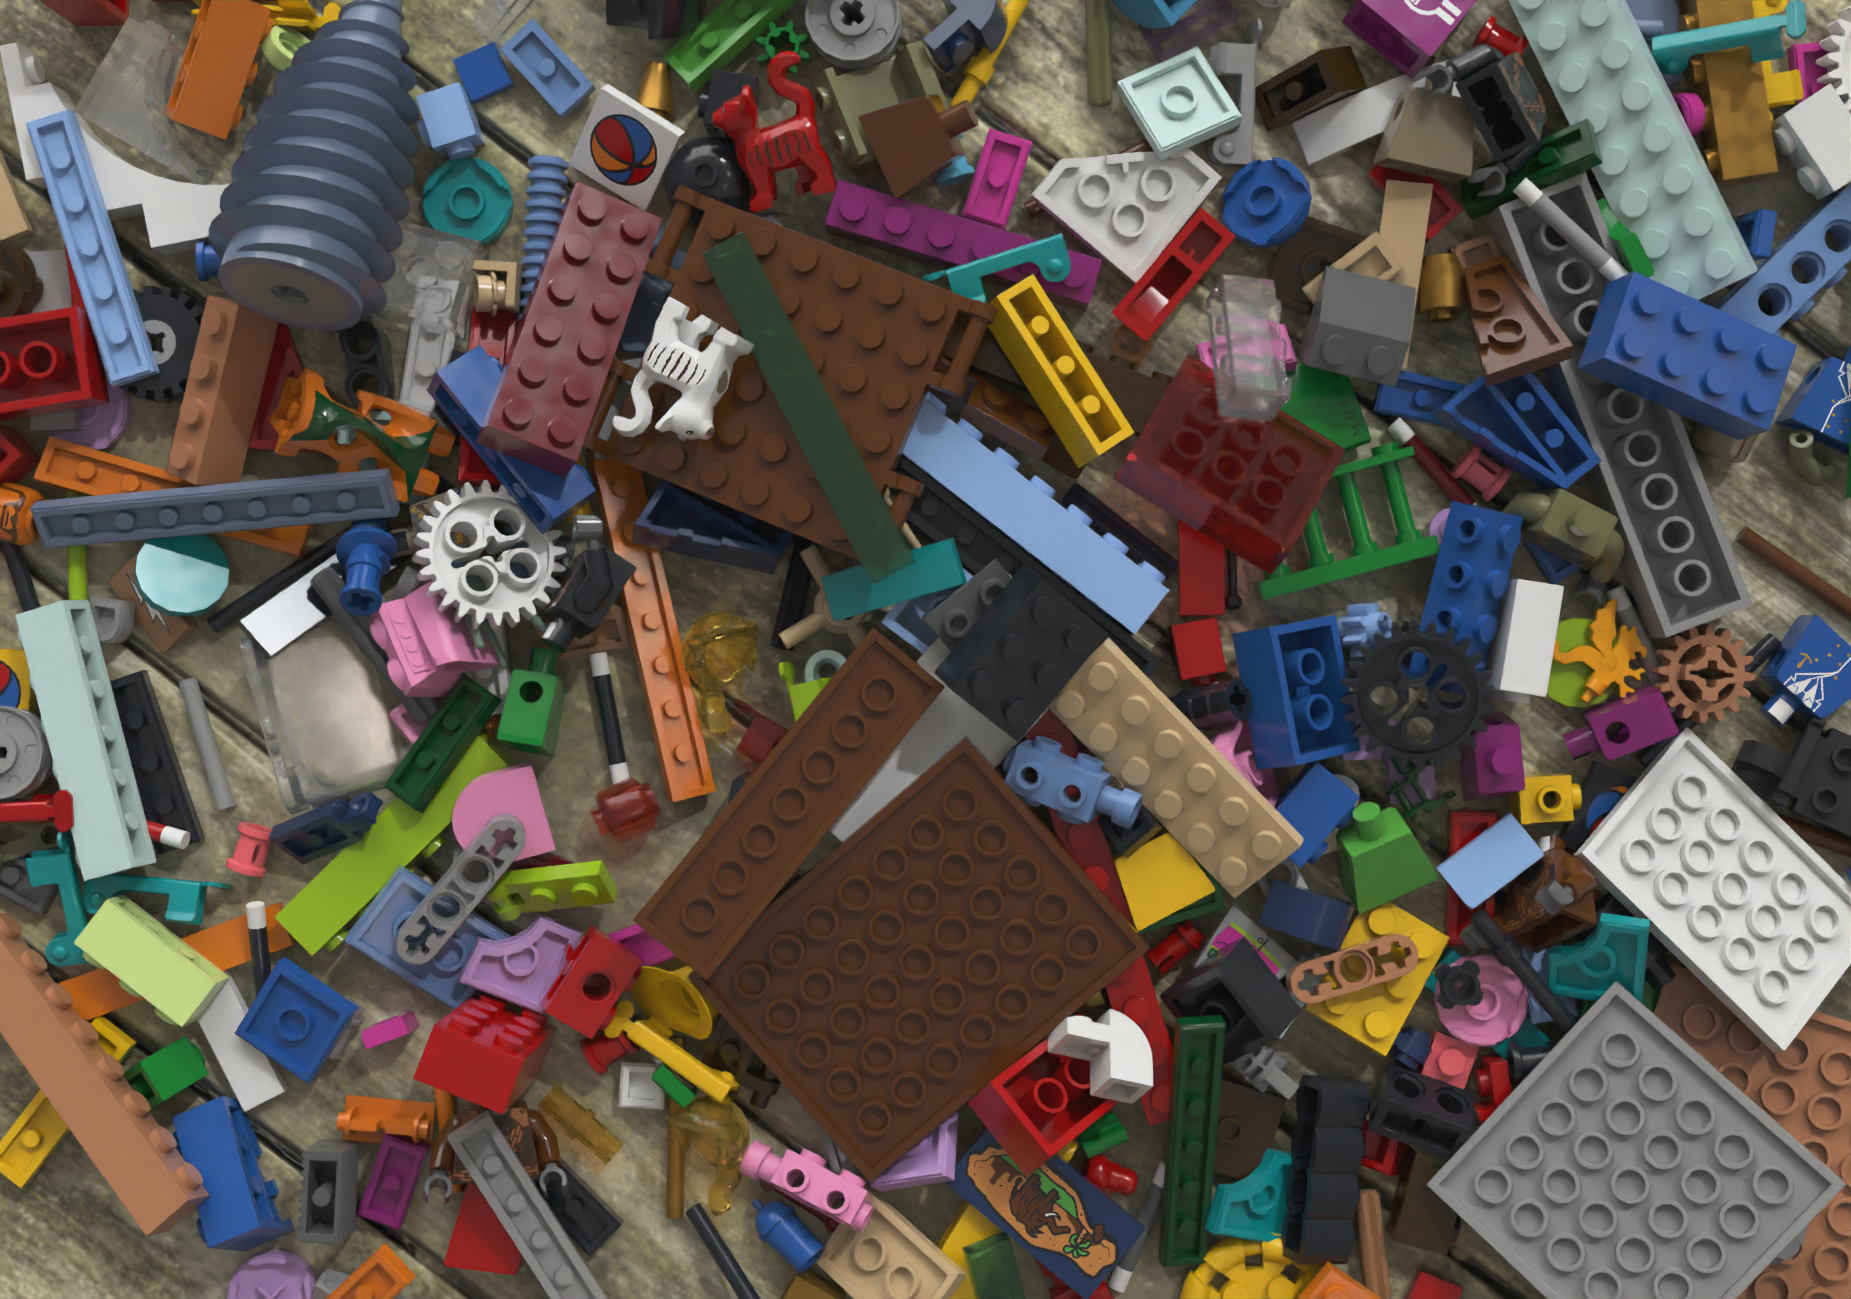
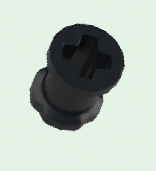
M1547 1041L1545 1046L1519 1047L1516 1042H1508L1505 1060L1508 1062L1510 1083L1518 1084L1521 1079H1525L1557 1043L1555 1041Z

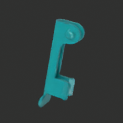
M1793 0L1786 6V15L1779 16V14L1652 37L1654 60L1661 73L1677 74L1688 67V59L1693 55L1749 45L1752 61L1755 63L1782 58L1784 56L1781 38L1783 37L1782 28H1786L1787 36L1792 39L1801 38L1807 32L1806 5L1800 0Z
M1060 233L943 271L930 273L921 279L928 282L947 275L952 292L987 303L988 296L981 276L1026 262H1032L1040 268L1041 274L1046 280L1060 282L1068 276L1071 270V260L1063 234Z
M71 829L67 832L59 831L57 833L59 849L35 850L31 853L32 857L25 860L30 886L37 887L49 884H58L68 931L57 933L45 949L47 960L59 967L89 963L82 955L84 951L74 944V941L87 926L88 918L86 909L83 906V894L71 843L73 841Z
M116 873L86 880L83 906L87 912L95 915L107 899L123 895L127 892L169 895L167 912L165 914V919L168 922L200 925L203 923L207 887L233 890V885L219 882Z

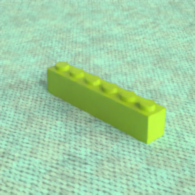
M482 728L423 813L414 810L397 797L376 818V823L370 825L371 829L365 832L362 841L347 846L275 918L311 956L325 949L330 954L333 953L345 942V937L349 933L346 929L357 918L361 917L399 865L415 874L416 872L411 866L422 855L430 859L448 842L443 835L453 826L452 815L454 805L467 784L480 775L512 767L517 763Z

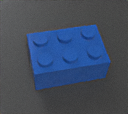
M1336 615L1232 634L1240 680L1249 689L1252 697V709L1247 719L1257 770L1297 766L1361 750L1359 738L1352 736L1353 730L1356 728V722H1348L1344 719L1345 713L1352 709L1353 706L1341 703V695L1350 692L1349 687L1342 684L1343 676L1347 675Z

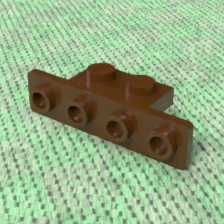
M943 356L936 372L947 375L952 360ZM970 370L964 380L967 388L962 398L949 395L932 387L929 388L928 392L944 403L947 408L958 413L959 417L1039 462L1040 460L1073 479H1077L1087 465L1085 464L1078 468L1041 410Z

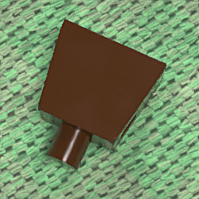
M939 95L922 96L858 117L895 198L907 197L962 158L965 152L958 135L978 126L977 116L968 100L945 109Z

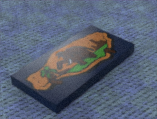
M987 1127L956 1163L954 1181L945 1182L1084 1299H1089L1145 1231V1226L1059 1154H1055L1026 1178Z

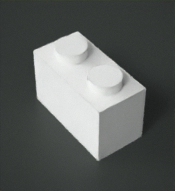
M1830 83L1775 119L1772 124L1774 145L1782 154L1789 156L1798 170L1797 178L1801 186L1807 192L1814 194L1817 200L1831 194L1851 181V113Z

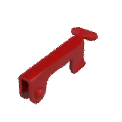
M59 790L57 793L36 794L32 799L26 801L0 802V823H55V827L60 832H67L74 826L73 795L68 790Z

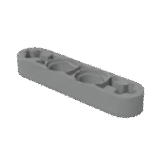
M499 814L492 817L401 925L397 933L396 950L403 961L414 965L430 961L521 853L525 846L526 835L524 825L518 817L511 814ZM510 827L514 829L513 840L515 842L511 844L505 841L496 850V858L501 859V861L497 863L489 853L496 843V833L494 831L499 829L504 832ZM483 845L487 851L479 849V847ZM473 860L485 863L489 869L488 876L483 881L477 883L466 880L462 874L464 865ZM442 896L454 897L459 902L460 909L454 916L441 917L433 909L435 900ZM425 916L433 925L426 935L425 945L427 947L417 946L412 950L408 948V935L418 937L426 928V920L421 917Z

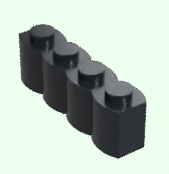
M1302 1075L1296 1098L1298 1120L1293 1130L1291 1142L1293 1165L1290 1169L1286 1186L1287 1212L1284 1216L1281 1230L1282 1255L1300 1265L1325 1264L1327 1261L1331 1264H1347L1355 1244V1232L1351 1219L1360 1199L1357 1172L1365 1155L1362 1127L1371 1105L1367 1083L1350 1076Z

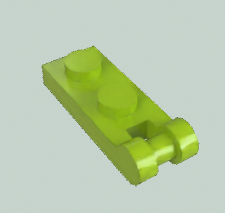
M602 860L505 871L485 897L488 901L494 902L493 909L499 919L509 922L518 918L521 913L547 912L555 909L615 903L618 888Z

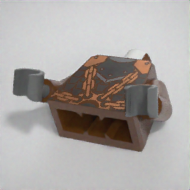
M1545 836L1537 841V845L1544 853V856L1509 882L1503 912L1492 918L1505 935L1511 934L1521 947L1535 953H1539L1596 925L1593 891L1597 887V880L1582 859L1565 852L1564 840L1554 836ZM1472 923L1461 931V939L1472 952L1479 951L1481 948H1491Z
M516 1100L504 1114L473 1102L463 1103L461 1113L448 1117L433 1142L429 1166L430 1177L424 1185L423 1199L428 1203L429 1191L434 1187H440L446 1192L445 1205L450 1201L452 1185L475 1183L450 1145L447 1135L486 1110L493 1117L532 1180L539 1179L542 1195L548 1198L546 1186L552 1180L561 1181L564 1194H566L568 1191V1181L565 1172L560 1169L562 1162L557 1136L541 1112L528 1109L526 1100Z

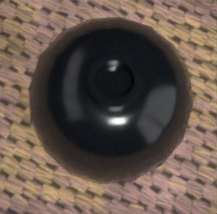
M705 136L689 140L678 148L665 173L664 187L668 203L673 209L676 204L673 197L679 185L745 212L748 211L750 197L755 192L748 176L738 163L736 147L720 138ZM693 210L688 224L698 229L704 213Z

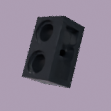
M1388 1062L1371 1092L1368 1130L1450 1160L1465 1144L1473 1131L1474 1093Z

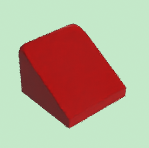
M1366 1118L1362 1127L1365 1155L1361 1161V1166L1388 1176L1400 1174L1408 1144L1368 1130L1369 1119Z

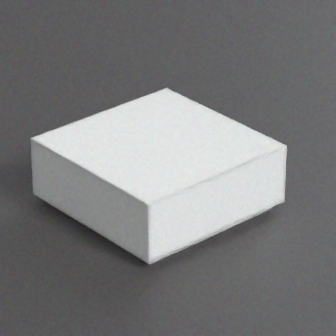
M622 1060L619 1107L664 1110L666 1107V1093L651 1080L654 1069L661 1061Z

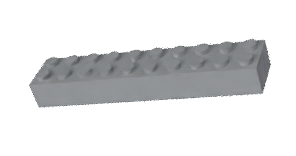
M1586 173L1540 190L1621 265ZM1520 198L1497 207L1486 218L1491 231L1495 235L1502 255H1507L1573 344L1571 359L1545 367V371L1562 411L1602 460L1585 474L1598 507L1618 518L1614 530L1620 533L1626 544L1625 555L1620 564L1649 638H1667L1753 605L1680 415L1577 369L1605 286L1610 281Z

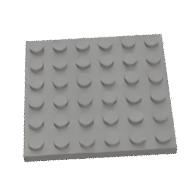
M1615 981L1427 1185L1547 1299H1736L1846 1185V1182L1620 983Z

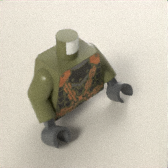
M1562 489L1524 491L1517 494L1501 512L1524 517L1520 529L1522 539L1541 547L1569 563L1579 566V568L1585 571L1589 570L1590 574L1581 577L1573 595V601L1576 602L1579 595L1586 594L1594 599L1591 610L1597 609L1606 592V582H1609L1626 551V544L1618 531L1614 530L1618 518Z

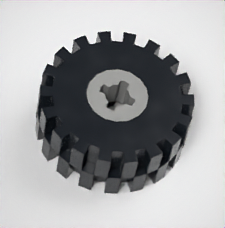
M153 285L143 286L144 292L133 289L151 348H153V340L156 342L153 354L160 373L119 386V388L127 393L134 394L136 397L157 403L170 404V401L182 403L205 305L197 302L195 298L162 286V289ZM98 353L100 363H103L101 354Z

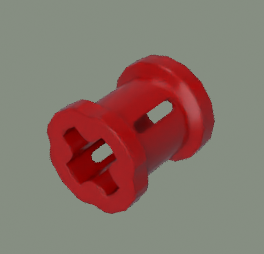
M1490 15L1470 47L1471 49L1477 45L1487 44L1502 51L1504 56L1515 51L1521 56L1529 41L1525 34L1519 37L1496 23L1497 18Z
M623 1030L617 1038L610 1039L605 1035V1032H602L591 1040L585 1038L580 1041V1048L584 1057L598 1075L602 1076L607 1073L608 1066L626 1054L634 1055L640 1051V1046L627 1038L628 1033Z

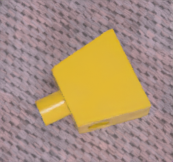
M1166 828L1158 831L1129 858L1122 856L1120 852L1112 856L1133 924L1138 931L1216 891L1212 882L1185 847Z

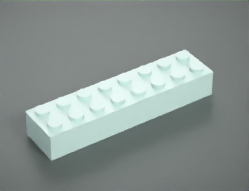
M1508 0L1570 126L1587 118L1594 126L1603 163L1591 169L1613 214L1617 216L1625 228L1637 234L1655 271L1653 272L1654 275L1649 278L1699 300L1758 271L1626 1Z

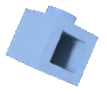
M460 82L416 96L423 120L417 121V126L426 148L432 146L442 158L448 156L450 160L474 154L475 147L485 144L472 102L466 89Z

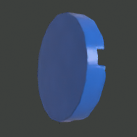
M1271 157L1273 160L1262 162L1258 159L1248 163V165H1245L1234 174L1224 190L1222 201L1225 203L1224 213L1222 212L1223 223L1236 236L1235 238L1249 247L1269 248L1285 242L1300 229L1308 216L1312 200L1310 184L1295 164L1283 158Z

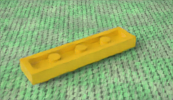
M102 1015L96 1017L91 1023L98 1033L97 1041L101 1047L121 1064L137 1042ZM41 1089L0 1141V1173L20 1188L29 1184L70 1130Z

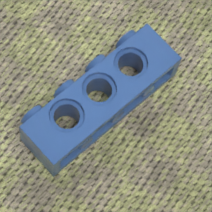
M1851 183L1832 192L1771 251L1770 258L1762 259L1756 265L1758 271L1743 278L1713 307L1781 337L1782 334L1778 329L1789 318L1794 322L1808 312L1815 304L1811 297L1822 286L1825 290H1828L1848 273L1844 265L1851 260ZM1826 231L1832 233L1838 241L1836 252L1830 250L1825 243ZM1793 263L1799 264L1804 269L1805 280L1803 284L1797 282L1792 276L1791 269ZM1761 294L1767 296L1772 302L1773 308L1770 316L1764 314L1759 308L1758 299Z

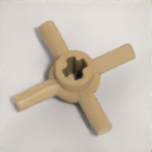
M812 544L800 551L799 554L820 588L814 601V613L778 635L785 647L790 649L825 628L836 634H847L856 649L868 634L862 625L867 618L868 612L838 621L833 620L820 578L832 574L816 545Z

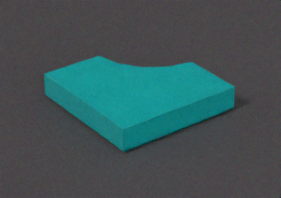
M1601 913L1597 928L1585 940L1570 946L1550 947L1547 985L1556 996L1597 1002L1617 981L1642 1003L1650 919Z
M1267 1148L1260 1164L1248 1177L1233 1184H1217L1205 1229L1213 1234L1257 1242H1270L1281 1238L1271 1233L1281 1234L1284 1216L1287 1212L1286 1186L1288 1175L1293 1165L1291 1152Z

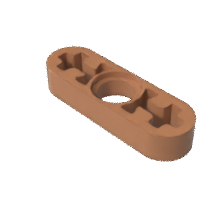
M1384 935L1296 963L1289 969L1286 975V988L1291 997L1299 1002L1309 1004L1322 1002L1410 973L1418 962V950L1415 943L1405 935ZM1390 943H1393L1395 948L1404 949L1405 956L1399 958V967L1394 962H1383L1375 965L1372 957L1367 952V949L1372 948V956L1378 957L1391 951ZM1349 955L1357 956L1362 961L1364 967L1361 978L1355 982L1346 981L1340 973V964ZM1329 961V974L1337 986L1335 989H1332L1331 981L1315 984L1313 986L1314 994L1310 995L1308 990L1299 989L1298 982L1304 979L1303 971L1307 969L1309 975L1327 973L1328 970L1324 963ZM1375 966H1376V968L1378 969V971L1380 972L1379 975H1376V976H1375Z

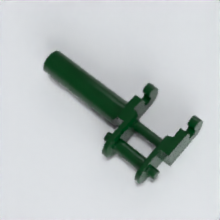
M1393 754L1390 758L1395 769L1404 779L1398 783L1396 780L1391 781L1390 785L1392 787L1387 789L1386 793L1387 795L1395 794L1404 809V812L1401 814L1403 819L1410 817L1414 820L1418 817L1417 812L1423 810L1426 813H1430L1445 804L1446 799H1452L1456 796L1455 791L1451 789L1434 799L1428 798L1417 781L1419 779L1418 774L1423 772L1420 771L1418 765H1414L1410 758L1405 769H1400L1399 756ZM1433 757L1427 758L1425 767L1436 763ZM1412 784L1421 799L1414 806L1403 788Z

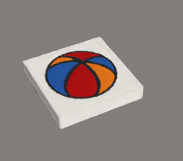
M606 84L600 89L569 165L640 209L647 211L653 205L665 178L667 167L677 152L685 131L611 85Z

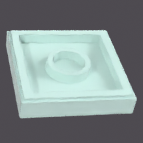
M1198 46L1117 83L1118 94L1159 160L1232 129L1241 123L1242 115Z

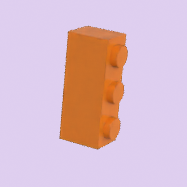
M203 0L164 114L173 121L226 140L229 130L235 131L240 123L243 106L239 105V101L244 87L250 88L255 80L258 63L254 61L259 44L262 45L272 29L273 20L269 18L271 9L251 0Z

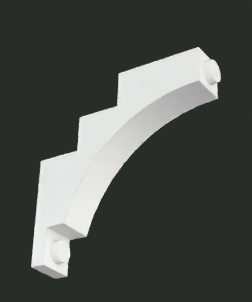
M17 42L0 46L27 181L47 189L26 123L70 109L76 113L110 221L144 215L151 248L166 256L196 250V244L199 241H207L208 245H211L208 230L211 222L221 213L220 196L230 184L199 185L177 182L155 176L128 164L93 133L78 113L68 93L50 82L41 84L45 81V71L37 55Z

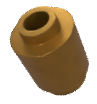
M1443 253L1423 257L1418 288L1419 314L1429 317L1430 323L1441 324L1456 321L1457 314L1466 310L1463 266L1458 264V256L1456 254Z

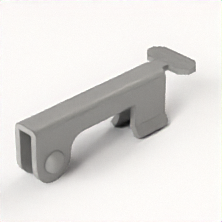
M1255 19L1247 24L1245 37L1250 44L1219 42L1217 46L1211 47L1210 67L1216 76L1236 77L1235 106L1242 115L1240 125L1234 127L1231 133L1213 138L1207 146L1209 160L1218 166L1244 167L1252 162L1257 41L1261 37L1263 29L1261 19Z

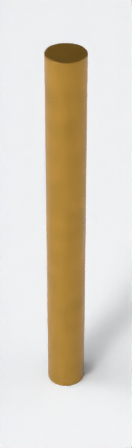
M672 1036L669 1039L686 1051V1036ZM669 1096L667 1106L666 1218L681 1219L684 1217L686 1107L681 1108Z

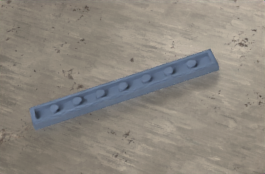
M387 468L36 501L30 508V511L46 549L397 517L400 506L390 470Z

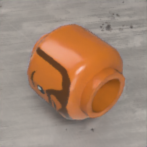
M9 481L0 483L1 540L27 546L41 538L30 508L36 501L47 500L41 491Z

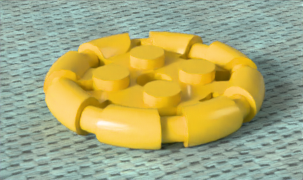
M1271 1233V1234H1274V1235H1277V1236H1280V1237H1281V1234ZM1228 1237L1207 1250V1254L1203 1258L1205 1263L1200 1264L1195 1271L1190 1270L1184 1281L1180 1299H1297L1325 1264L1300 1265L1283 1256L1281 1238L1270 1242H1257ZM1260 1254L1261 1264L1245 1266V1256ZM1291 1263L1300 1269L1292 1280L1281 1273ZM1217 1272L1229 1278L1223 1284L1220 1291L1209 1283Z

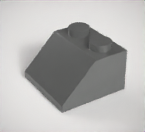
M1325 265L1299 352L1305 365L1396 387L1410 342L1416 289L1412 286Z

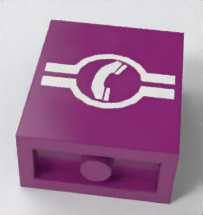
M1357 0L1342 20V23L1408 77L1413 79L1477 0Z

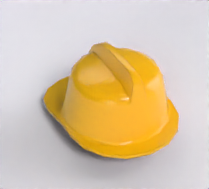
M685 966L669 972L656 967H640L642 968L641 975L630 991L641 1011L649 1018H655L667 1028L686 1033L700 1040L708 1038L712 1032V1021L718 1016L719 1011L688 978L693 969Z

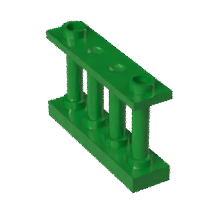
M1396 441L1371 448L1372 457L1270 485H1267L1265 477L1240 483V493L1230 496L1231 505L1248 501L1266 571L1262 572L1264 581L1253 583L1257 601L1439 553L1440 547L1437 535L1423 538L1421 529L1416 530L1398 465V460L1415 455L1413 446L1399 450ZM1380 466L1398 533L1397 536H1394L1396 545L1383 549L1378 548L1377 541L1372 542L1354 477V472ZM1335 477L1354 547L1350 548L1352 557L1338 561L1334 560L1333 553L1328 554L1309 485ZM1291 489L1310 559L1306 560L1308 569L1294 573L1290 572L1289 565L1284 566L1266 500L1268 495Z

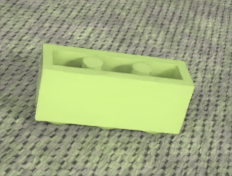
M124 894L107 899L74 941V944L84 951L82 955L86 961L99 969H108L120 979L118 983L122 989L135 997L145 998L156 1007L154 1011L157 1016L171 1025L184 1027L196 1021L230 978Z

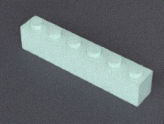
M62 600L16 614L15 617L19 628L18 639L25 651L30 671V685L38 701L41 713V728L47 737L53 759V774L59 782L60 790H68L73 795L74 826L71 828L76 848L75 859L82 871L84 881L156 863V856L148 832L144 810L89 600Z

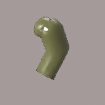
M1804 429L1792 432L1789 438V463L1809 485L1823 486L1824 481L1833 480L1837 470L1835 464L1831 465V458L1821 457L1815 460L1813 456V434Z

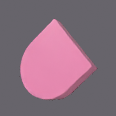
M531 761L480 775L470 781L458 796L453 809L452 825L455 837L464 850L492 817L499 814H511L518 817L525 828V846L513 862L556 850ZM510 827L504 832L499 829L494 831L496 833V843L489 853L497 863L501 861V859L496 858V850L505 841L511 844L515 842L513 840L514 829ZM483 845L479 847V849L487 851Z

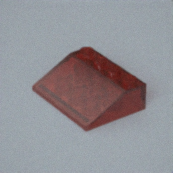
M1188 354L1112 479L1271 575L1293 550L1346 449Z

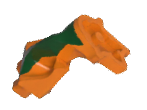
M306 367L299 379L287 376L279 404L269 419V422L279 434L274 451L276 454L286 457L296 456L302 448L317 450L337 460L335 469L337 473L363 471L360 468L359 462L364 458L372 457L377 461V468L375 470L389 468L398 500L408 502L411 494L427 497L434 496L440 474L434 470L422 467L427 451L447 457L455 441V435L438 425V420L427 412L413 406L358 389L356 394L359 404L357 411L330 398L324 386V379L315 370ZM376 408L384 410L391 416V421L388 425H379L371 420L370 412ZM351 427L356 430L357 435L355 439L342 444L335 442L334 435L339 429Z

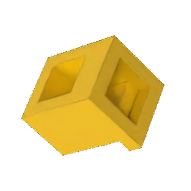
M1564 773L1524 775L1525 790L1509 797V811L1521 825L1574 821L1573 810H1580L1582 805L1579 784L1572 783L1571 775ZM1548 791H1553L1554 805L1547 808L1543 803V797Z

